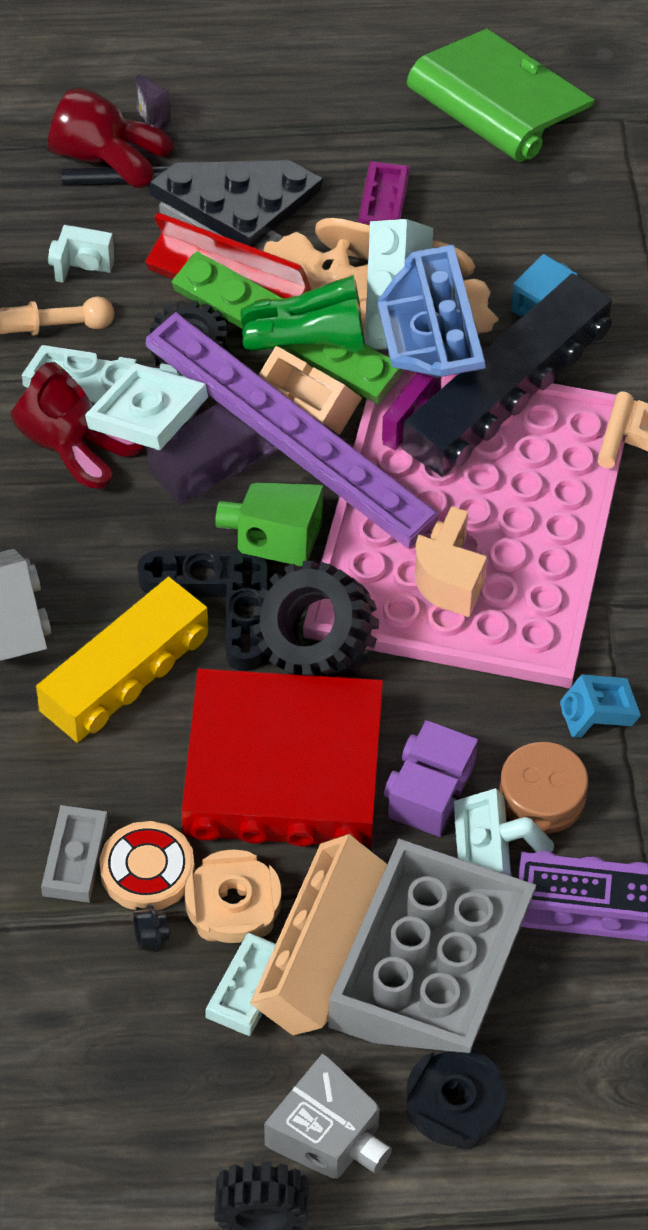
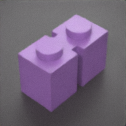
M426 720L418 736L410 735L403 751L402 761H405L400 772L392 771L386 783L384 797L389 799L388 818L441 837L454 810V801L457 800L452 798V796H461L476 765L478 739Z

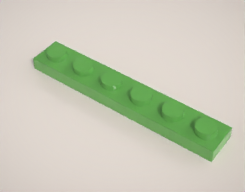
M195 251L171 281L176 292L191 300L199 301V305L203 307L205 303L211 305L212 312L218 310L224 319L242 329L240 312L242 308L254 303L256 300L267 298L283 299L198 251ZM296 344L280 347L377 405H380L404 373L403 369L392 367L389 357L366 344L365 349L356 352H350L329 344Z

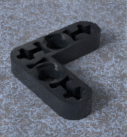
M158 550L151 551L142 556L138 562L137 571L139 586L145 593L148 594L169 576L194 597H226L225 655L227 662L234 669L245 672L253 671L264 663L266 654L262 653L258 646L263 639L255 636L253 625L260 624V619L254 616L242 618L234 612L242 604L262 607L264 600L258 597L262 588L268 590V568L264 558L243 554L240 551ZM199 567L210 568L215 573L212 578L205 581L196 580L190 574ZM162 569V577H153L154 570ZM177 569H182L183 579H177ZM244 570H252V589L243 588ZM242 633L250 634V653H241Z

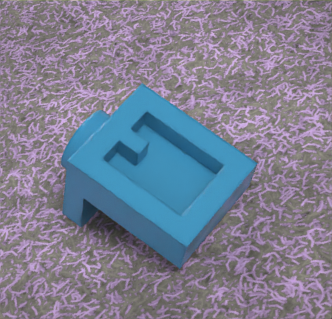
M581 674L560 701L562 714L567 722L572 737L582 738L593 723L632 726L641 716L627 678Z

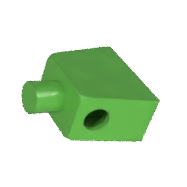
M251 484L243 503L219 501L216 510V527L238 530V550L243 554L302 566L303 561L309 560L322 526L323 485Z

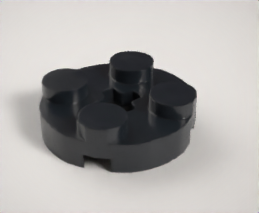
M472 1049L470 1053L450 1051L435 1056L434 1052L430 1053L414 1066L409 1075L406 1088L408 1119L424 1136L439 1144L456 1146L463 1150L472 1149L480 1143V1140L488 1137L497 1129L505 1113L507 1095L506 1087L504 1088V1083L500 1078V1071L491 1059ZM457 1088H462L465 1090L464 1099L468 1102L463 1105H451L447 1102L448 1098L443 1093L445 1091L454 1093Z

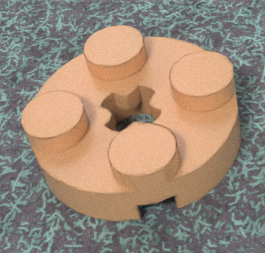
M223 850L206 857L203 860V865L194 874L191 872L185 884V906L188 917L197 927L198 934L207 941L217 940L224 943L243 942L247 933L258 937L266 936L273 929L274 921L281 908V884L279 877L270 865L268 869L265 864L257 861L256 855L248 851ZM231 888L237 889L238 895L246 896L245 899L240 900L236 904H229L221 898L226 897L228 889Z

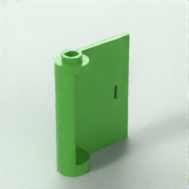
M489 29L482 30L422 56L413 65L407 79V86L517 162L532 159L538 154L543 144L541 137L545 128L592 107L594 103L593 98Z

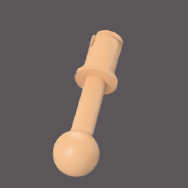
M99 296L88 299L83 306L38 309L36 302L30 301L27 306L0 308V334L31 331L32 335H38L39 326L84 323L92 329H103L113 322L115 312L111 302Z

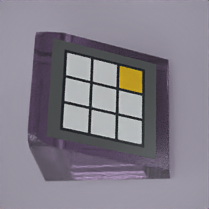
M138 74L135 77L136 104L143 122L162 129L170 122L169 92L143 75Z

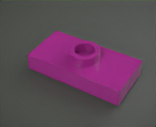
M369 162L358 223L370 225V221L402 219L410 177V166Z
M416 373L383 415V445L396 451L403 442L404 421L441 389L442 377L437 378Z

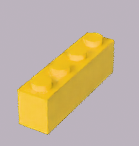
M168 576L36 685L39 711L77 743L89 733L98 732L106 724L109 716L122 705H129L134 702L147 684L156 677L160 678L166 675L178 658L188 650H195L203 643L208 634L207 607Z

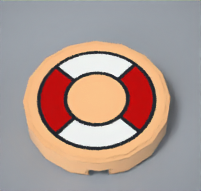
M154 821L136 822L117 830L105 842L99 858L101 882L108 895L123 907L136 910V907L146 908L147 904H152L155 910H162L178 902L185 894L187 878L195 870L193 849L185 836L170 825Z

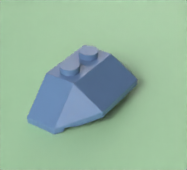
M454 244L411 252L404 262L405 266L394 276L377 301L392 367L437 378L484 369L485 360Z

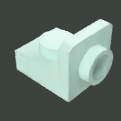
M64 225L59 240L52 241L48 255L49 265L54 266L55 281L64 283L70 266L111 273L115 261L113 233Z

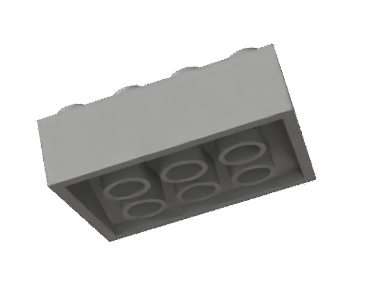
M398 839L329 998L328 1027L376 1044L470 1053L536 890V885Z

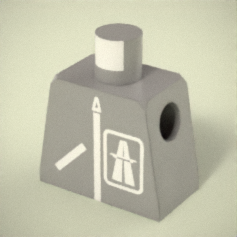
M321 1054L264 1123L266 1147L332 1179L339 1178L353 1160H356L373 1173H377L385 1165L392 1151L390 1146L374 1136L379 1127L380 1109L378 1105L324 1054Z

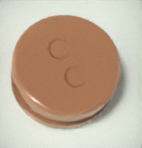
M534 742L518 748L507 758L501 772L499 792L505 799L507 818L513 821L528 817L545 834H553L569 828L579 819L584 810L588 789V774L581 759L573 751L562 745L552 742Z

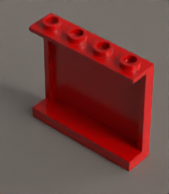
M197 669L182 803L183 835L193 836L205 841L226 838L241 839L252 844L264 841L288 842L294 846L305 847L311 844L320 845L321 843L350 834L366 848H372L383 680Z

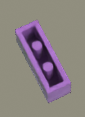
M546 851L535 853L521 852L518 879L536 885V890L521 927L648 941L647 863L633 862L624 864L606 862L597 857H584L581 859L561 857Z

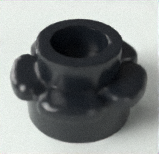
M147 904L146 910L134 911L133 925L139 949L154 948L155 952L159 951L162 941L169 940V926L165 912H156L152 904Z

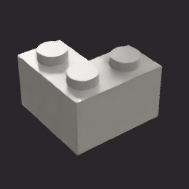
M15 549L0 552V661L47 649L44 636L51 634L45 608L37 609L34 592L41 590L36 567L34 564H30L28 558L24 559Z

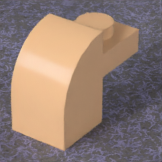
M451 506L445 521L436 522L431 538L418 535L415 553V582L421 594L432 604L470 617L485 584L487 556L462 548L467 535L468 511Z

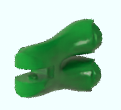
M354 274L297 296L283 299L267 298L256 300L240 311L243 327V346L246 350L260 351L273 349L275 346L284 347L296 344H329L350 352L365 349L361 306Z

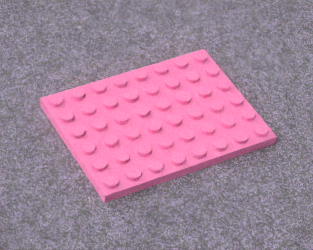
M403 370V375L380 405L367 399L353 448L439 513L438 521H445L451 506L468 511L467 535L462 548L487 556L485 584L470 617L432 604L421 594L415 582L416 543L407 549L347 501L339 497L321 562L331 564L356 579L357 582L368 590L369 593L366 596L374 600L377 610L371 612V615L379 619V629L371 630V635L377 638L374 648L367 646L366 650L571 688L625 444V435L623 434L614 467L604 468L598 464V457L616 395L552 383L547 389L538 390L528 400L527 405L518 415H511L507 418L492 439L489 441L483 440L475 447L468 460L462 466H454L446 475L441 477L402 449L403 442L396 451L382 444L383 415L416 375V372ZM457 374L442 377L441 389ZM432 526L423 536L431 538L434 526ZM321 599L309 605L303 625V638L322 641L329 634L335 618L334 607L330 599Z

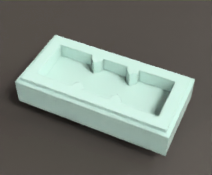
M251 933L246 934L206 1007L205 1018L251 1036L262 1012L251 1005L250 1002L274 950L275 943Z

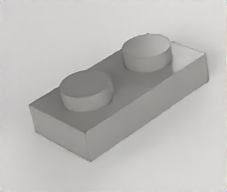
M60 805L41 885L42 896L90 903L108 824L107 811Z

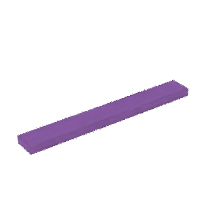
M175 312L146 337V347L186 378L205 383L208 395L407 549L416 543L418 535L423 536L438 521L439 513Z

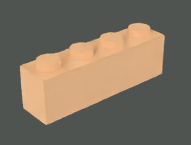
M350 834L320 844L250 1002L251 1005L291 1035L320 1029L328 1022L329 998L387 867L383 860Z

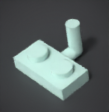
M496 788L454 801L458 859L511 876L509 841L523 838L536 852H552L554 849L553 841L532 819L523 817L506 822L505 799Z

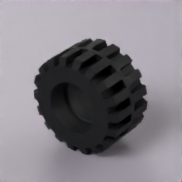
M303 561L302 568L295 564L284 567L287 575L282 577L275 573L269 579L273 584L271 589L268 591L262 588L258 597L264 600L262 607L254 606L253 616L260 619V624L253 625L255 636L263 639L258 644L262 653L270 656L269 661L275 666L293 675L338 677V673H341L347 677L356 672L352 665L356 661L363 665L369 658V656L364 654L366 647L374 648L377 638L371 635L372 629H379V619L371 615V612L377 610L374 600L366 596L369 593L368 590L357 582L356 579L328 563L321 562L319 565L314 561ZM321 599H330L335 612L331 631L319 643L303 646L298 635V624L302 613L312 603Z

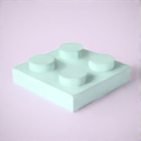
M133 363L86 413L85 417L88 428L161 450L208 398L206 384Z

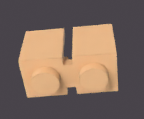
M275 346L259 373V376L325 427L339 435L362 397L344 384L311 367L306 362L278 346Z

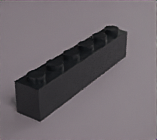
M571 273L482 352L485 360L484 369L457 374L404 421L402 449L441 477L446 475L454 466H462L468 460L475 447L483 440L489 441L492 439L507 418L511 415H518L525 408L528 400L538 390L547 389L559 371L567 364L573 365L576 363L584 349L594 340L599 341L607 334L612 323L610 319L612 299Z

